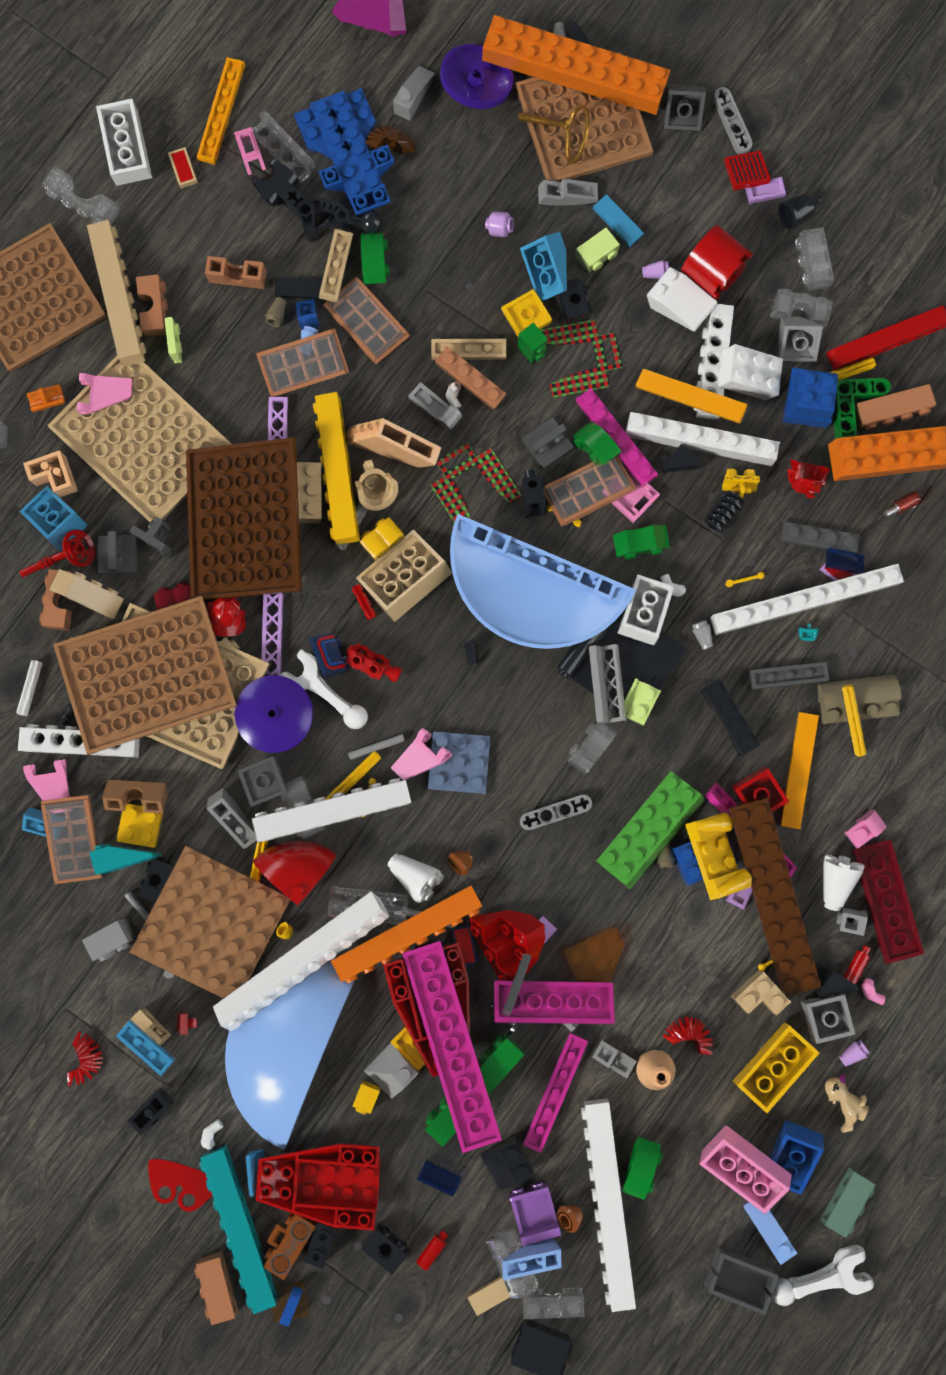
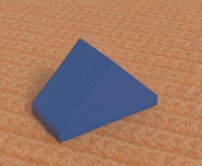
M314 299L296 302L297 318L301 330H304V326L320 327Z

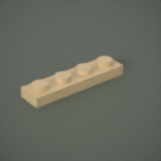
M335 229L319 293L320 299L338 302L353 233Z
M431 339L432 360H436L446 346L464 360L506 359V339Z

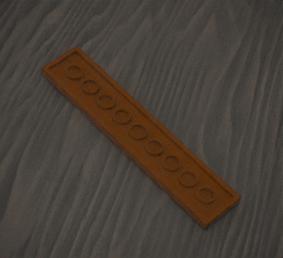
M768 798L729 807L746 870L752 876L751 888L780 990L785 996L820 988V980Z

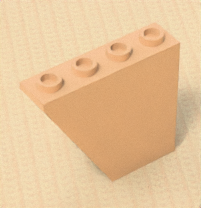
M384 418L354 425L349 428L346 434L348 445L417 468L436 465L441 450L440 446Z

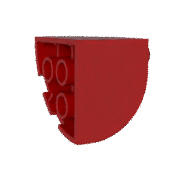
M288 840L265 849L253 860V863L275 887L296 905H299L329 869L336 857V853L317 842Z

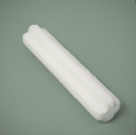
M32 660L17 708V714L27 716L42 668V662Z

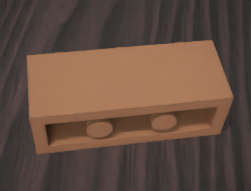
M223 1251L200 1258L195 1266V1275L197 1279H200V1295L206 1302L205 1314L207 1319H210L211 1325L234 1319L238 1313V1307Z

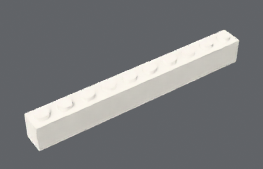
M899 564L717 613L710 617L714 634L719 635L897 586L903 583L904 580Z
M371 891L214 1005L213 1008L220 1026L229 1031L239 1028L243 1022L254 1017L257 1012L269 1006L276 998L287 993L290 988L302 982L305 977L317 971L327 961L334 959L338 953L349 948L352 943L367 935L374 927L382 924L389 917V914L381 899Z
M607 1098L584 1101L581 1113L582 1119L586 1120L587 1128H584L585 1140H589L590 1148H586L588 1161L591 1160L592 1162L589 1175L590 1181H594L595 1189H591L593 1202L597 1201L598 1208L594 1209L595 1221L600 1224V1230H597L598 1243L602 1242L603 1250H600L599 1253L601 1264L605 1263L606 1270L602 1271L603 1283L608 1286V1292H605L606 1305H610L612 1312L636 1309L609 1101Z

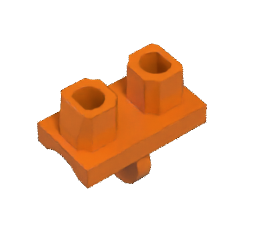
M60 384L47 388L40 387L36 391L26 393L33 413L65 403Z

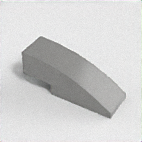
M563 179L561 182L543 180L538 186L539 204L580 205L598 202V183Z

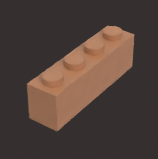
M448 346L444 348L435 360L437 366L493 411L505 398L506 393Z
M930 384L857 403L855 405V417L858 429H866L868 431L880 424L887 426L893 424L898 419L906 421L913 418V415L919 414L924 416L931 413V410L936 406Z

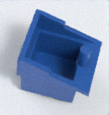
M792 368L782 422L827 428L832 422V414L834 413L838 375L835 373Z

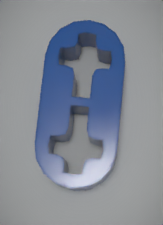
M297 1286L293 1287L279 1324L289 1327L303 1289Z

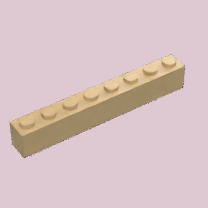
M109 220L87 225L118 359L123 367L144 362V354L147 352L144 343L140 340V337H142L141 328L136 324L138 315L136 309L132 307L134 303L133 295L128 291L130 282L128 276L124 274L126 265L120 257L122 249L120 243L116 241V238L119 237L115 226L112 227Z

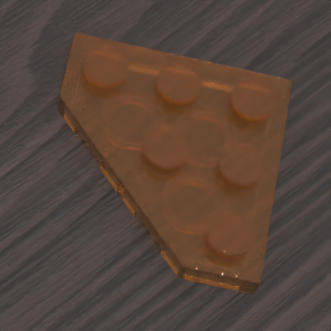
M614 926L564 949L563 952L576 981L611 983L624 947V942L617 927Z

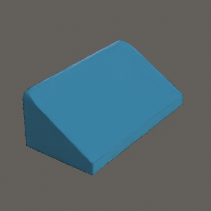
M28 808L23 814L22 830L46 837L42 811ZM51 813L52 823L65 821V817ZM64 826L53 827L55 839H60Z
M264 1150L249 1151L246 1155L250 1197L256 1195L259 1158L265 1157Z

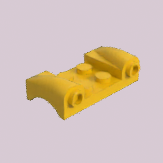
M726 812L685 824L710 900L725 897L750 888L752 885L751 874L746 869L738 870L726 832L732 830L733 821Z

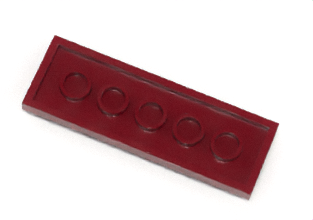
M891 839L852 849L855 862L865 865L860 880L884 963L889 964L923 955L924 950Z

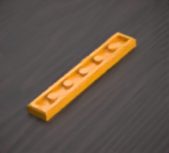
M226 58L197 154L198 161L216 164L245 68L244 61Z
M646 369L642 370L635 385L638 389L739 424L748 407L745 403Z
M798 713L785 796L789 802L783 805L780 826L801 829L818 715Z

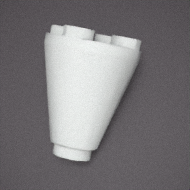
M396 853L388 862L390 871L417 903H421L423 900L428 901L434 894L433 888L439 885L444 878V875L437 868Z
M825 855L823 862V901L825 902V908L840 911V908L844 906L860 879L865 865L858 862L852 863L850 858L839 855L836 858L832 855Z

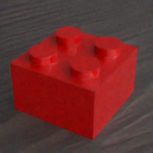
M765 766L731 786L742 804L767 797L773 812L789 802L772 773Z

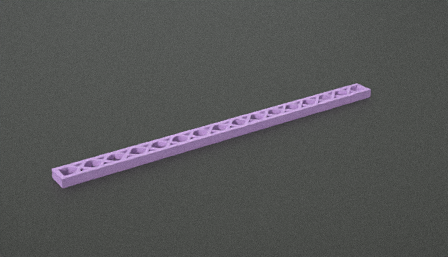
M269 397L268 440L288 438V397ZM274 403H284V408L277 413L273 409ZM279 419L283 423V427L276 431L273 428V424ZM284 593L277 594L273 598L270 595H263L262 660L268 663L273 660L277 664V668L272 673L267 670L268 675L280 676L282 672ZM274 603L278 607V612L272 617L268 613V608ZM274 622L278 626V630L271 635L267 628ZM274 641L277 644V650L270 654L267 646Z

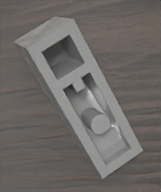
M421 66L417 67L401 86L393 101L394 114L411 121L435 77L434 72Z
M224 788L208 798L207 810L243 849L257 840L254 828L236 801Z

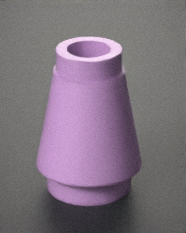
M661 260L642 267L643 278L660 279L669 269L668 261L663 262Z
M858 1040L857 1042L854 1041L839 1058L847 1067L867 1058L866 1055L870 1052L863 1042Z

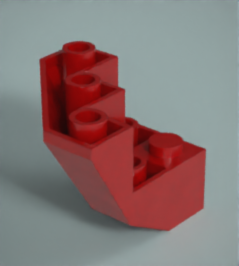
M511 910L475 915L470 918L471 932L499 981L514 980L521 958L525 954L532 956L526 974L538 960L545 942L543 923L530 914Z

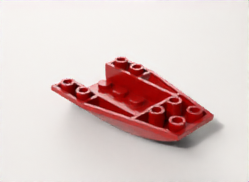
M459 943L442 946L470 1035L469 980ZM400 957L383 964L392 1002L431 1076L435 1077L439 1073L404 957Z
M339 1143L259 1158L256 1201L334 1228L374 1230L379 1199L380 1146Z

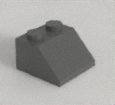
M667 84L664 129L701 131L706 96L704 86Z

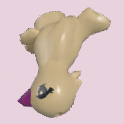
M845 1075L828 1079L825 1083V1091L829 1101H833V1104L839 1101L845 1116V1123L841 1131H853V1125L857 1119L864 1121L869 1110V1106L865 1105L867 1097L866 1095H861L859 1098L850 1093L845 1084Z

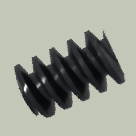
M726 491L725 496L721 497L720 502H717L715 507L710 510L711 513L706 515V519H704L706 524L711 529L722 534L721 526L728 527L725 521H733L730 515L735 517L738 515L735 509L739 511L743 509L740 503L744 504L743 499L733 491Z

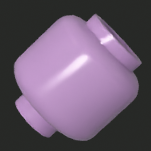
M495 211L486 219L485 227L493 237H507L513 232L514 219L508 212Z

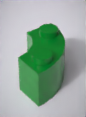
M383 233L361 234L364 284L386 283V276H390L389 264H385V251H388L387 239L383 238Z
M594 422L588 423L573 434L575 445L587 452L591 461L598 466L606 464L621 452L613 439Z
M651 525L640 529L625 530L613 535L616 556L625 557V560L635 559L636 555L648 553L652 555L662 554L664 549L670 548L666 525Z
M641 1137L637 1138L632 1147L621 1192L645 1200L648 1193H652L657 1165L660 1166L663 1154L660 1153L661 1144Z

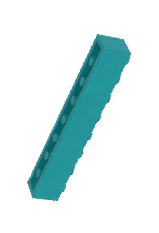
M224 1145L204 1153L200 1157L199 1164L202 1172L206 1173V1185L209 1192L212 1191L214 1197L213 1206L220 1215V1227L222 1230H225L227 1235L226 1245L229 1250H232L234 1256L232 1258L233 1265L240 1274V1286L242 1289H245L247 1294L246 1304L249 1309H252L253 1314L276 1306L279 1297L270 1271L264 1268L266 1260L263 1258L265 1256L228 1147Z

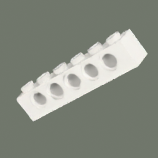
M717 304L704 319V321H707V326L703 328L702 339H705V343L701 346L700 357H703L702 363H699L698 375H701L700 381H697L696 387L724 396V388L718 387L722 352L729 348L734 306ZM718 323L721 328H716L713 324ZM711 341L718 342L719 346L712 345ZM709 359H715L717 364H711ZM707 377H713L715 382H709ZM693 408L698 418L719 419V416Z
M27 724V728L20 727L18 751L87 755L84 743L79 746L76 743V739L81 736L80 730H77V727L65 726V730L58 729V726L46 725V729L39 728V725ZM41 734H43L45 739L43 743L40 744L38 741V737ZM63 735L64 741L59 745L57 738ZM140 738L121 744L118 748L112 747L91 755L138 758Z

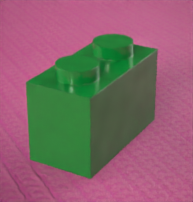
M533 322L519 333L518 348L531 364L535 361L539 362L546 355L548 339Z

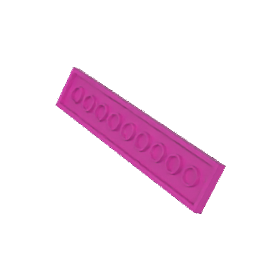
M441 941L402 953L462 1153L501 1141L500 1131Z

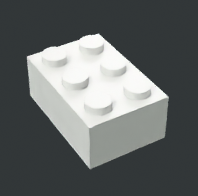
M734 344L722 352L718 387L765 401L778 396L783 359Z
M637 575L632 586L636 591L625 608L618 634L655 645L659 638L674 586Z

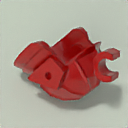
M790 459L792 470L787 469L792 488L796 492L806 494L808 498L814 499V493H819L821 491L820 488L825 486L826 476L830 468Z
M236 597L219 598L213 602H208L207 611L215 635L231 637L239 635L245 630L246 621L244 618L246 610L241 609Z

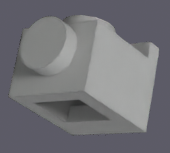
M843 907L842 912H838L836 919L840 931L864 936L868 919L867 911ZM847 918H854V920L849 921Z

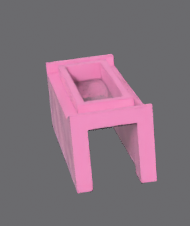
M252 127L234 132L248 175L252 174L248 164L252 160L259 159L262 171L266 170Z

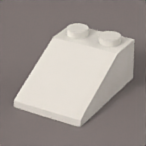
M671 267L647 294L651 309L692 331L699 327L717 305V301L686 275Z

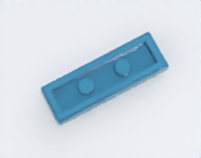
M607 194L593 206V210L629 248L644 236L640 228Z
M129 1020L116 1035L120 1041L160 1076L176 1060L132 1020Z

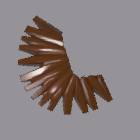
M382 125L381 129L376 127L374 129L375 132H370V135H368L370 140H366V144L375 149L380 148L382 145H388L391 150L399 154L415 152V149H413L415 146L412 144L411 138H405L406 133L400 134V128L396 130L397 127H394L392 130V125H390V128L388 125L385 127Z

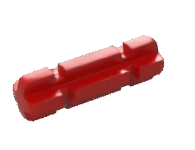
M361 584L352 587V591L355 596L357 595L356 598L362 610L365 611L366 618L368 620L375 618L376 613L371 608L372 605L368 597L363 593L364 590Z

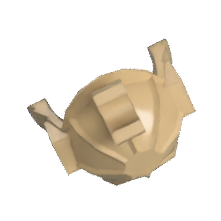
M372 460L364 461L363 468L365 472L360 475L359 481H356L354 486L359 501L368 510L378 511L385 509L396 499L398 483L389 473H384L382 470L374 468Z

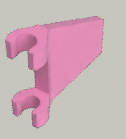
M79 373L81 385H91L89 404L77 402L79 414H91L131 398L132 378L94 376Z
M422 728L413 743L393 764L391 769L402 780H407L443 764L453 754L442 747L436 755L424 744L433 735Z
M65 759L54 761L56 772L36 775L35 764L23 766L27 780L42 800L70 797ZM65 809L52 810L51 813L65 812Z

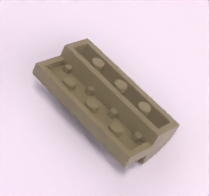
M895 675L817 683L818 702L821 707V722L823 724L848 721L842 687L848 684L854 687L860 720L899 715V699H902L900 685Z

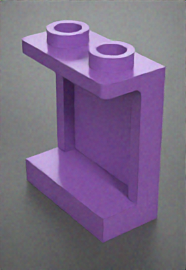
M537 1181L532 1183L531 1187L524 1188L520 1186L512 1189V1192L509 1193V1198L522 1246L561 1235L547 1182Z

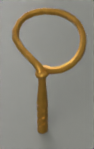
M580 104L576 106L569 119L565 122L519 113V121L563 127L566 130V160L572 165L578 162L585 149L590 129L589 110L585 105ZM582 109L586 117L585 131L578 153L572 160L570 156L571 129L569 126L577 112Z

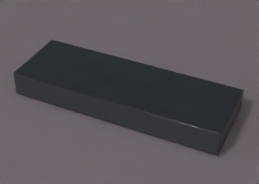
M276 277L275 297L324 300L319 298L323 279Z

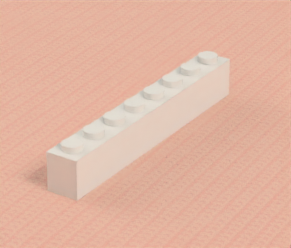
M630 412L626 427V434L630 438L679 447L682 444L689 450L772 466L777 460L780 444L778 441Z
M400 778L388 781V785L384 786L381 783L370 785V789L364 791L363 788L351 790L352 794L344 795V792L332 795V799L325 800V797L313 800L314 803L306 805V802L294 804L295 808L288 810L286 807L277 808L275 813L267 814V811L255 814L256 818H252L257 843L408 805L411 803L406 780L400 781Z

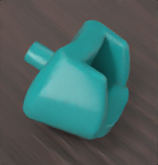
M807 623V629L803 627L798 628L799 638L804 641H814L817 639L819 629H811V624Z

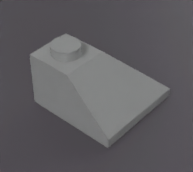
M781 317L779 358H782L783 361L817 362L823 325L802 317Z
M391 1043L364 1070L391 1099L400 1093L419 1074V1071Z

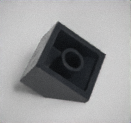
M515 1134L480 1154L499 1190L518 1186L535 1176L534 1168Z

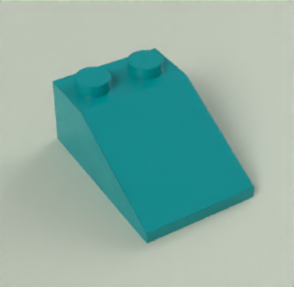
M112 843L95 846V850L89 852L95 875L107 874L162 856L161 852L112 846Z

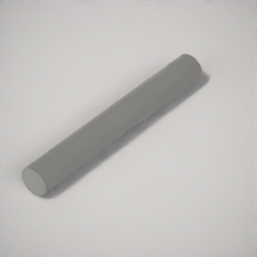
M403 734L349 752L348 755L350 760L404 742L405 739Z

